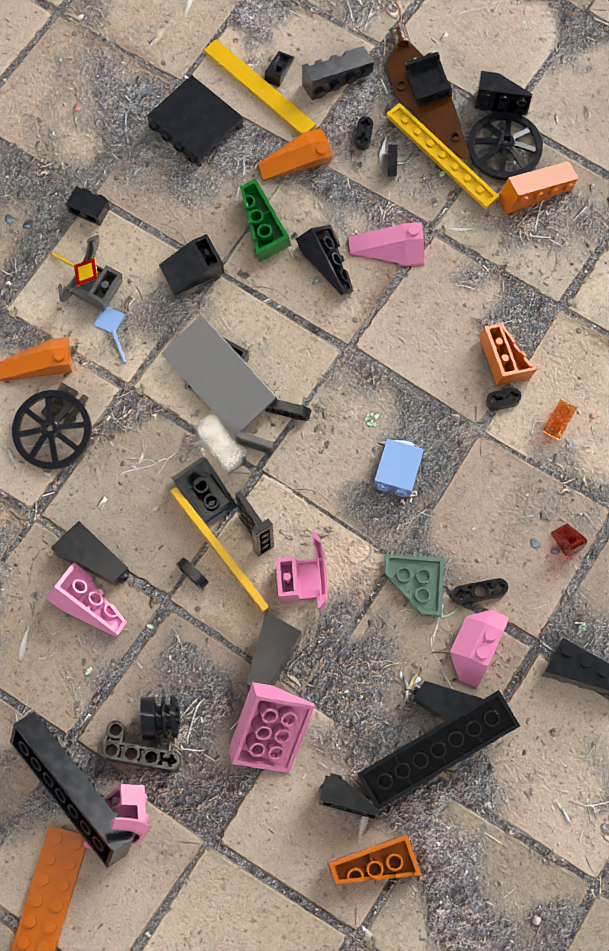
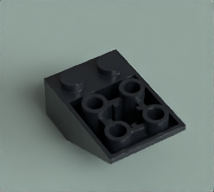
M481 71L475 109L513 112L527 116L532 93L500 73Z
M208 234L190 241L159 264L175 296L224 273L223 262Z

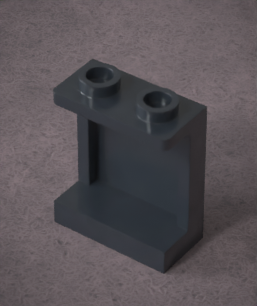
M430 52L423 57L412 58L405 62L406 73L419 107L452 96V87L444 72L439 52Z

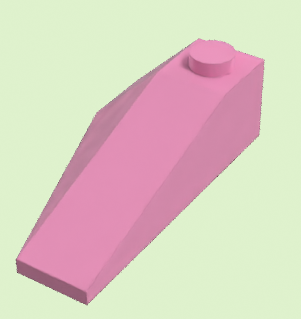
M73 562L47 595L46 599L60 610L117 637L127 623L116 607L103 596L104 592L101 588L98 589L95 586L91 575Z

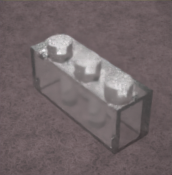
M212 413L194 425V430L226 474L229 475L246 463L247 453L241 445L238 447L234 442L236 441L234 435L224 429L225 425L220 417L216 418Z

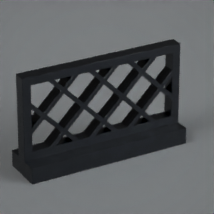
M240 490L235 493L238 517L251 534L254 552L259 557L274 547L273 524L269 518L262 522Z

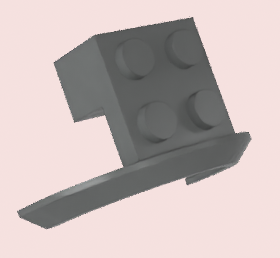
M99 235L88 238L87 251L83 262L95 258L99 247ZM96 265L97 280L77 286L76 277L74 276L72 281L66 287L64 286L63 289L62 284L58 285L59 299L61 302H65L72 295H75L96 308L105 311L123 282L122 273L107 265L104 269Z

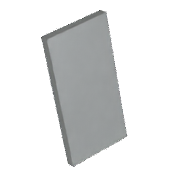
M200 315L161 353L235 436L238 431L243 432L278 398L203 315Z

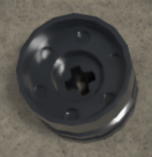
M176 695L170 696V705H167L166 696H162L161 705H157L155 697H141L140 720L143 740H157L158 730H162L164 738L168 739L169 729H171L172 737L178 738L181 716Z

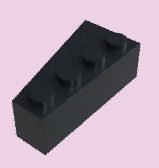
M563 638L541 676L609 696V663Z

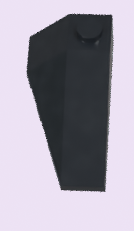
M331 225L310 228L296 238L298 248L340 295L353 292L348 271L343 268L342 262L345 261L344 257L338 251L340 243Z

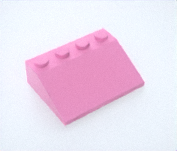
M252 682L228 748L232 764L290 773L313 713L314 703L272 685Z

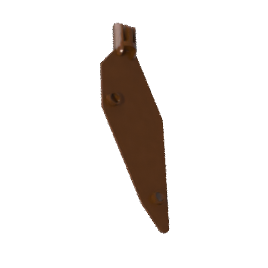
M405 24L402 25L405 37H402L400 27H395L398 40L395 38L393 29L390 28L389 33L394 49L387 61L386 67L395 96L447 148L462 159H468L470 153L452 97L450 96L421 107L418 106L406 73L405 62L412 58L423 57V55L411 43Z

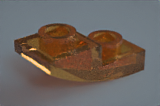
M560 399L543 432L560 440L577 407Z

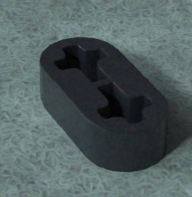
M365 116L358 120L354 145L359 150H366L370 146L373 132V120L370 117ZM364 123L368 124L366 130H363ZM362 136L365 137L364 143H360Z
M388 144V176L397 177L398 145Z
M509 388L489 393L485 402L488 409L496 411L517 406L522 396L518 389ZM510 394L516 397L515 401L509 398ZM492 398L499 400L497 405H494V402H490Z
M184 557L176 564L201 590L209 583Z

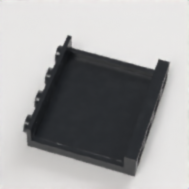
M190 75L147 115L149 128L154 132L157 131L165 142H170L177 152H182L190 163H195L199 167L201 166V159L234 128L240 130L243 127V116L193 75Z

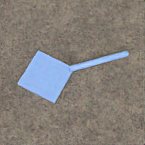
M107 307L105 311L101 310L93 325L113 334L121 360L125 363L126 360L116 334L125 314Z

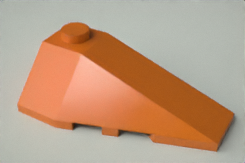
M319 128L304 132L259 162L258 167L262 180L265 181L330 163L333 155L327 137L322 129Z
M69 337L50 339L0 361V381L73 373Z

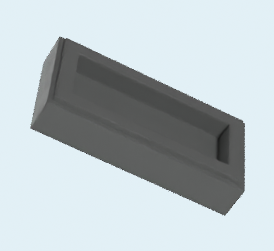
M238 431L236 434L237 444L270 455L274 451V442L241 431Z

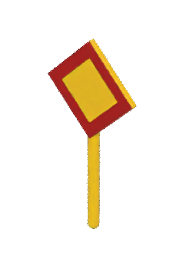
M51 252L53 257L74 268L77 286L98 279L95 258L74 264Z

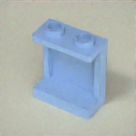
M387 439L374 486L383 492H395L400 497L411 496L424 449Z

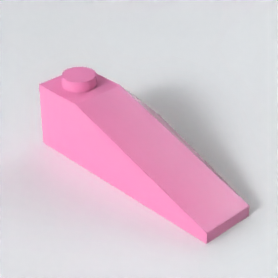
M422 222L400 224L348 237L350 255L368 259H381L387 263L391 261L400 263L402 266L424 265Z

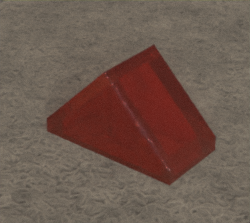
M568 523L551 532L566 558L581 551L588 542L583 535Z

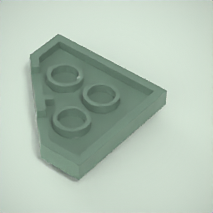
M386 554L384 575L421 616L441 617L444 558Z

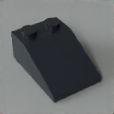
M201 457L171 477L207 527L237 507L234 499L205 457Z
M332 773L330 776H325L319 805L379 820L381 811L346 780H342V776Z

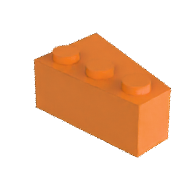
M502 323L484 326L479 339L496 386L530 379L537 368L535 365H531L526 358L525 352L518 348L515 344V339Z

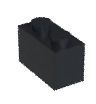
M77 186L66 202L68 213L98 226H101L110 210L107 198L102 195L97 196L88 189H81Z

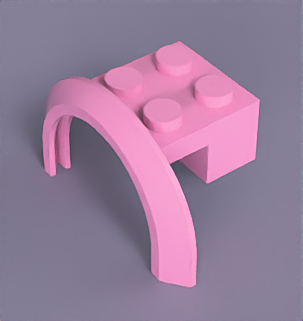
M312 531V542L315 548L316 559L297 561L296 557L276 559L278 597L281 603L317 599L318 610L322 612L328 602L326 565L321 539Z
M120 784L105 797L111 810H115L120 817H115L110 821L112 824L111 830L131 831L134 837L131 845L141 842L150 831L148 814L145 808L147 794L143 785ZM84 842V846L87 849H92L87 842Z

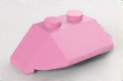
M488 610L465 618L450 650V656L459 681L476 689L478 688L504 632L508 617L493 610Z

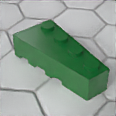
M255 178L240 186L259 262L292 246L287 232L257 179Z

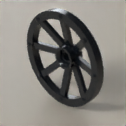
M495 112L483 117L474 125L469 135L468 150L472 163L479 171L491 178L507 181L509 177L531 172L535 169L542 155L543 141L537 127L526 117L513 112ZM506 120L505 133L502 134L491 123ZM512 121L526 128L513 135L510 134ZM485 126L497 138H476V136ZM531 133L536 147L516 140ZM475 145H496L481 158L478 157L475 150ZM515 148L535 153L534 158L527 166ZM497 152L502 153L499 171L484 164ZM508 153H511L521 169L505 172Z
M60 390L41 391L29 397L17 410L12 424L13 442L19 454L30 464L47 470L61 469L76 462L86 451L92 435L91 418L85 406L73 395ZM52 398H61L69 401L53 419ZM45 399L46 420H43L29 409ZM76 406L82 415L83 422L59 424L67 413ZM25 414L41 425L37 428L20 431L21 422ZM50 425H52V431L47 430ZM84 428L80 445H76L64 436L61 430ZM42 433L31 452L28 453L22 444L21 438ZM47 438L49 440L52 462L35 459ZM55 438H59L75 451L67 458L59 461Z

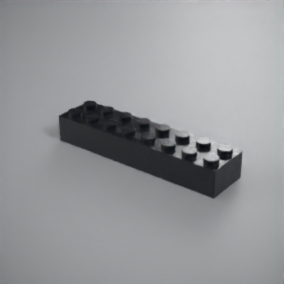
M497 690L358 772L357 775L375 807L381 809L520 727V724L501 692Z
M32 712L14 723L10 739L11 745L103 864L109 868L125 857L134 839L133 833L124 830H111L112 824L110 821L115 817L120 818L115 810H111L106 798L95 789L93 781L86 778L81 766L78 763H74L69 751L58 742L55 733L48 730L44 719L41 716L38 717L35 712Z

